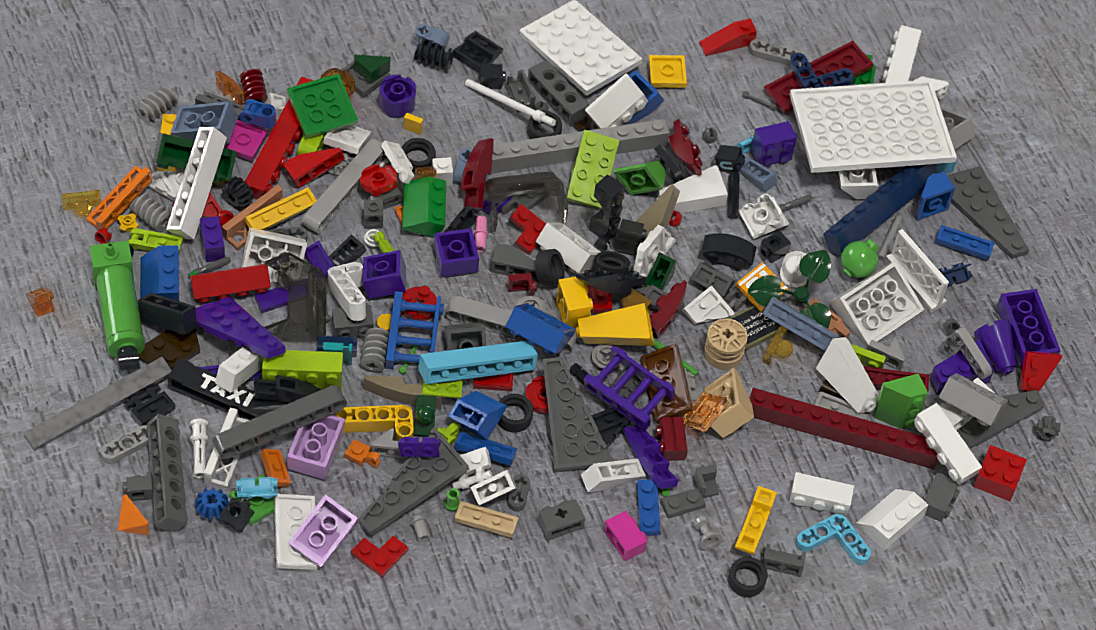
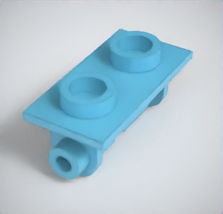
M259 477V485H255V478H240V480H236L237 488H240L237 489V497L252 499L257 496H262V498L278 496L277 479H273V477Z

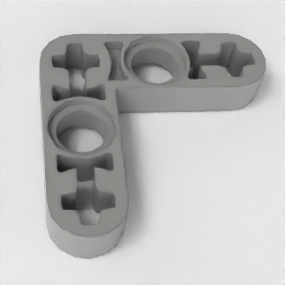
M964 327L954 331L942 343V349L948 357L962 351L980 379H985L992 375L989 363Z

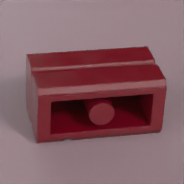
M661 417L659 425L655 426L656 437H660V442H658L661 445L660 453L668 461L685 460L688 449L683 417Z

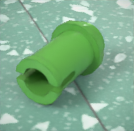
M455 488L447 491V498L444 502L446 509L449 511L457 510L460 504V493Z

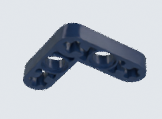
M794 53L790 58V66L802 89L811 88L810 86L812 88L849 86L853 83L854 74L850 69L844 68L816 77L804 54ZM803 72H807L810 75L808 77H803L800 74ZM831 80L833 84L826 85L824 81Z

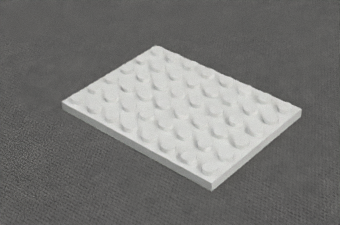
M931 80L790 90V98L812 173L956 162L957 156Z

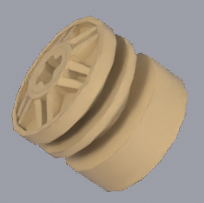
M726 318L719 319L711 324L708 329L703 352L706 361L716 369L730 370L742 362L748 335L741 323Z

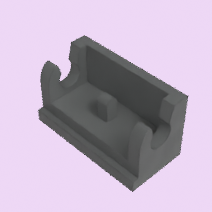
M519 70L516 78L509 74L505 87L510 98L534 109L536 95L524 70Z
M705 262L698 264L691 278L706 288L712 286L723 297L729 294L731 286L735 285L737 281Z
M766 544L762 561L766 569L801 577L806 552H802V555L799 556L770 549L771 544Z

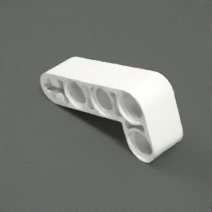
M352 262L330 268L328 270L329 289L351 320L360 321L365 319V297L358 289V287L363 285V265L358 262Z

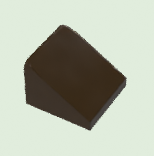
M827 380L823 382L819 393L824 392L839 398L840 393Z

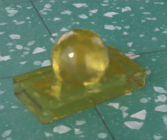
M100 190L62 194L63 209H74V212L82 217L89 215L92 207H97L101 203Z
M780 325L765 351L763 363L769 366L775 355L780 358H788L793 353L792 343L785 340L787 328Z

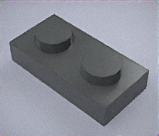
M699 488L661 498V505L668 519L703 509L706 505Z

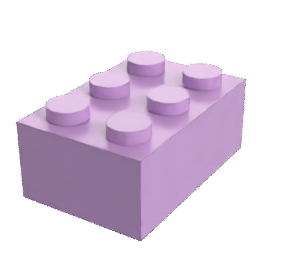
M330 415L299 428L287 456V469L326 480L345 432V419Z

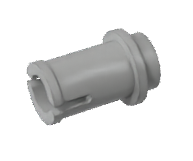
M422 514L413 516L411 521L419 542L427 541L431 537L426 526L427 520Z

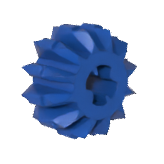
M214 487L209 491L204 488L203 493L198 492L197 499L195 500L197 514H201L203 520L209 517L211 522L215 517L220 520V515L229 503L227 493L223 494L221 488L215 491Z

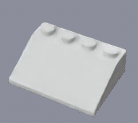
M896 261L883 266L830 302L837 315L843 319V323L867 347L871 340L879 341L924 310Z

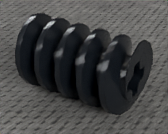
M423 39L416 48L414 60H417V58L419 62L425 60V63L428 65L432 62L434 67L439 64L440 69L445 67L449 71L454 55L452 54V48L445 52L444 45L439 50L437 43L433 48L431 41L425 45V39Z

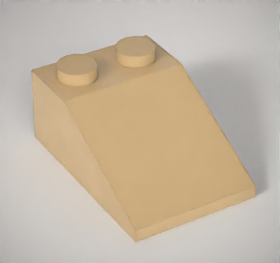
M735 368L704 388L705 401L710 397L706 404L713 402L723 406L727 401L726 405L710 424L723 438L732 434L740 426L754 418L751 401ZM710 409L715 416L718 411Z

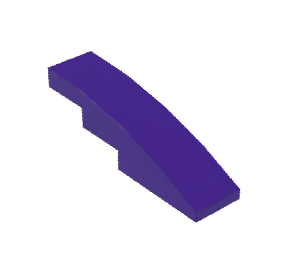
M638 425L624 427L623 431L632 450L651 479L660 489L676 487L679 479L668 469L670 462L660 453L661 445Z

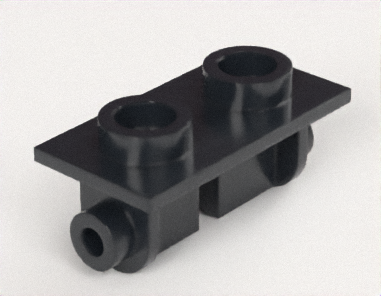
M472 206L464 207L444 232L470 229L477 218L473 212L474 208Z

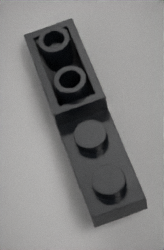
M599 268V271L585 270L584 273L576 274V278L584 284L606 293L617 295L631 294V287L646 285V277L639 275L637 271H628L627 274L611 272L609 268Z
M279 375L275 376L274 381L255 379L253 384L254 398L291 403L322 390L308 382Z

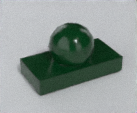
M417 395L414 434H431L430 431L435 424L437 396Z

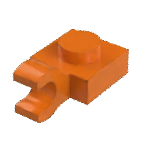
M356 439L352 441L344 453V458L360 466L366 462L372 467L377 468L380 460H378L380 454L371 452L370 446Z

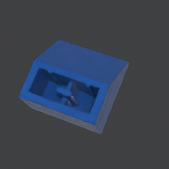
M474 391L458 399L448 417L460 427L487 440L507 406L478 391Z

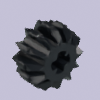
M234 176L222 187L226 199L236 208L242 209L254 199V193L250 189L251 186L246 181H243L241 177Z

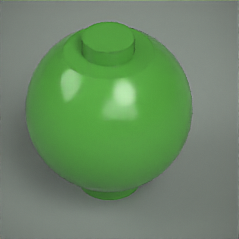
M869 238L866 242L854 241L848 244L841 255V264L844 268L842 271L850 278L852 276L855 278L870 276L878 266L879 258L877 251L879 246Z

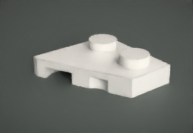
M712 286L682 310L694 325L728 318L735 314Z

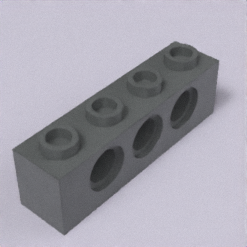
M547 60L528 69L529 83L570 126L588 116L585 111L589 106L588 101L583 99L574 87L572 88L567 82L566 78L561 76L556 71V68L550 65Z

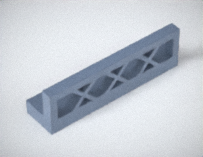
M775 297L771 298L763 312V315L825 351L832 339L839 337L838 334Z

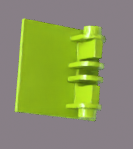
M423 379L422 395L462 398L463 379L426 384Z

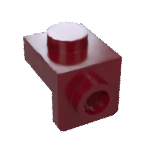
M531 273L508 275V292L527 291L528 296H533V293L537 291L536 281L532 280Z

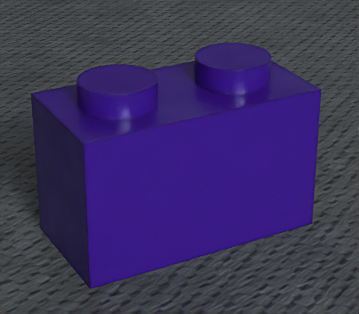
M219 216L201 218L200 232L206 262H213L224 258L225 246Z

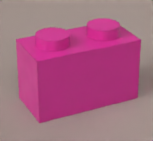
M627 511L605 520L604 532L624 561L645 552L648 541L643 531L640 532L635 519L629 516Z

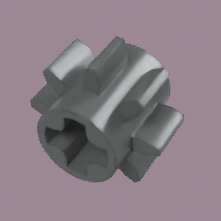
M1044 416L1036 424V433H1041L1042 439L1052 440L1055 436H1059L1061 423H1056V419L1053 416Z

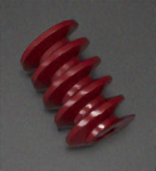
M250 69L240 74V82L245 102L248 99H253L265 103L268 95L266 94L261 70Z

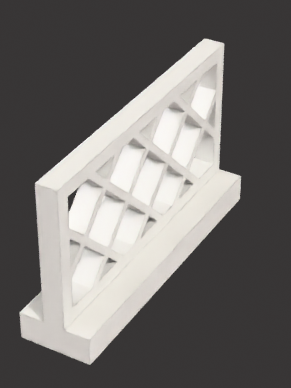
M903 229L899 230L892 253L886 256L885 261L888 264L896 261L917 298L932 313L946 305L947 301L944 295L949 281Z

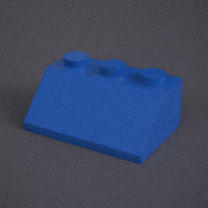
M178 245L158 246L141 257L140 299L149 293H154L179 301Z
M529 303L515 306L505 326L510 329L512 334L527 338L526 341L530 344H538L544 347L543 350L549 354L561 352L577 330Z

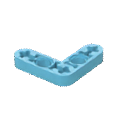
M832 515L798 534L796 546L801 551H810L836 538L856 564L863 565L869 561L871 555L869 547L844 515ZM835 522L838 523V524H839V523H842L841 527H840V525H834ZM823 529L827 532V535L820 536L817 534V530ZM852 536L855 539V541L853 543H848L845 541L844 537ZM802 539H804L805 541L810 539L809 544L807 542H802ZM858 552H859L860 554H863V553H864L865 556H864V557H863L862 555H859V556H858L857 554H858Z

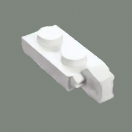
M384 141L381 147L385 155L389 158L392 167L399 173V179L403 183L409 184L414 177L412 164L400 144Z

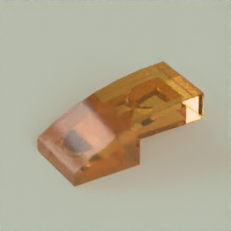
M220 71L215 72L216 85L222 95L231 94L235 103L245 105L244 92L240 86L226 74Z
M434 166L415 168L413 178L414 180L428 176L435 178L436 169Z

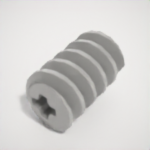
M162 86L159 90L144 98L142 102H138L136 110L139 117L149 124V118L155 120L156 116H161V111L165 113L167 108L171 109L173 107L172 104L177 105L178 100L169 88Z
M144 193L135 198L130 205V210L142 220H145L147 224H150L157 232H162L167 228L171 212L166 210L164 206H160L159 202H155L153 197L149 198V194Z
M371 328L365 333L360 363L368 371L380 372L384 370L389 341V333L385 329Z

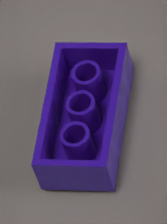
M1037 289L1001 294L997 310L1001 320H1009L1011 324L1015 358L1019 368L1022 369L1025 351L1060 354V347Z

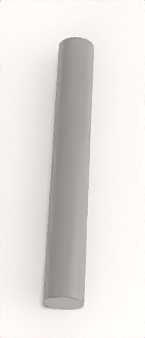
M900 215L895 216L879 251V260H884L903 219Z

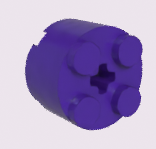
M399 74L386 77L382 81L379 92V105L390 118L405 116L406 113L414 111L416 104V85L414 81L409 77H401Z

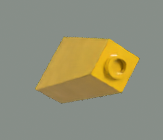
M645 303L578 319L579 326L576 327L578 338H582L585 344L655 345L649 310Z

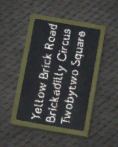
M755 305L727 318L736 320L746 329L748 338L745 351L788 329L763 315L764 311L760 312Z

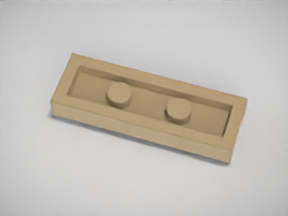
M461 501L454 522L513 538L519 517Z

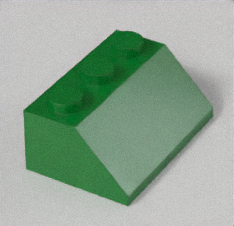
M428 176L411 180L409 184L404 183L402 230L434 237V233H441L446 226V180Z

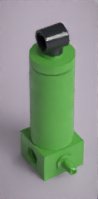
M129 241L90 246L95 289L98 290L108 352L111 356L118 358L120 371L139 369L138 354L144 350L145 341L134 286Z

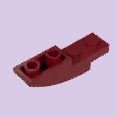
M680 119L673 121L675 133L668 136L672 149L688 170L700 176L702 175L701 167L703 166L699 157L701 151L697 144L694 145L688 135L690 130L687 124H683Z
M493 138L477 142L464 168L461 190L466 192L465 207L472 206L474 211L483 209L485 176L491 175Z
M685 280L681 283H676L671 288V292L667 295L663 294L656 301L657 313L653 312L650 315L652 332L656 338L665 332L677 316L687 290V282Z

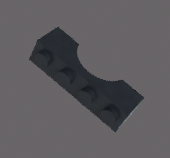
M608 174L595 185L594 197L602 209L590 219L589 231L598 237L604 235L610 239L616 237L619 232L618 228L621 221L620 215L623 209L622 202L625 197V186Z

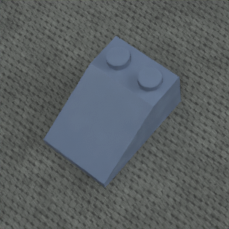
M230 102L180 106L170 134L195 141L199 127H214L227 137L225 144H229L238 116Z

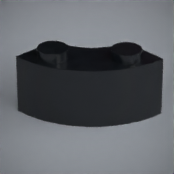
M715 233L705 235L701 254L712 264L726 263L736 269H741L753 265L757 247L741 237Z

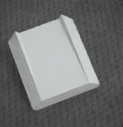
M769 194L759 196L758 203H748L739 210L754 239L789 225L777 200Z

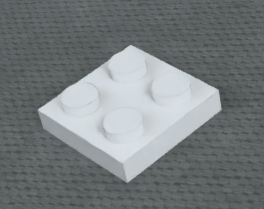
M352 125L328 132L324 137L323 143L332 148L340 147L351 154H358L369 140L371 131Z

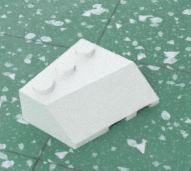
M249 227L240 268L267 263L270 282L299 280L307 242L305 239Z

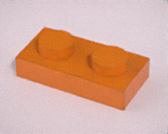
M263 449L260 452V456L267 477L277 479L278 487H288L291 484V480L281 450Z

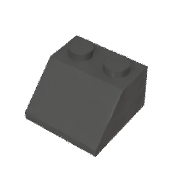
M482 322L444 326L446 351L486 346V331Z

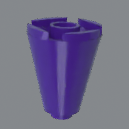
M1003 319L994 321L995 325H983L974 331L976 341L980 339L989 360L997 372L1007 375L1014 372L1016 360L1011 324L1009 320Z

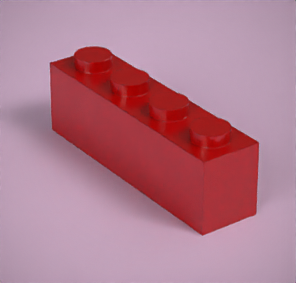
M267 263L190 276L194 299H198V302L209 301L212 296H217L218 299L228 298L231 293H236L237 296L247 295L250 290H256V293L266 292L267 288L271 287Z

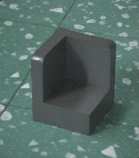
M715 465L700 467L695 470L694 481L703 498L719 495V489L715 480L717 474Z

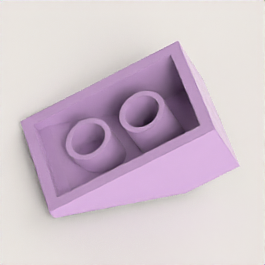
M325 494L288 544L322 567L357 525L358 518Z

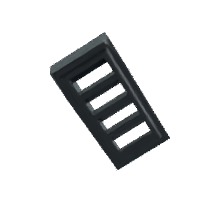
M351 234L329 258L334 266L354 262L367 250ZM342 255L345 259L342 260L339 256ZM336 259L340 264L336 265L333 260Z

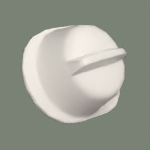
M792 251L784 257L780 269V277L786 285L798 288L806 284L808 277L803 276L799 269L800 261L806 253Z

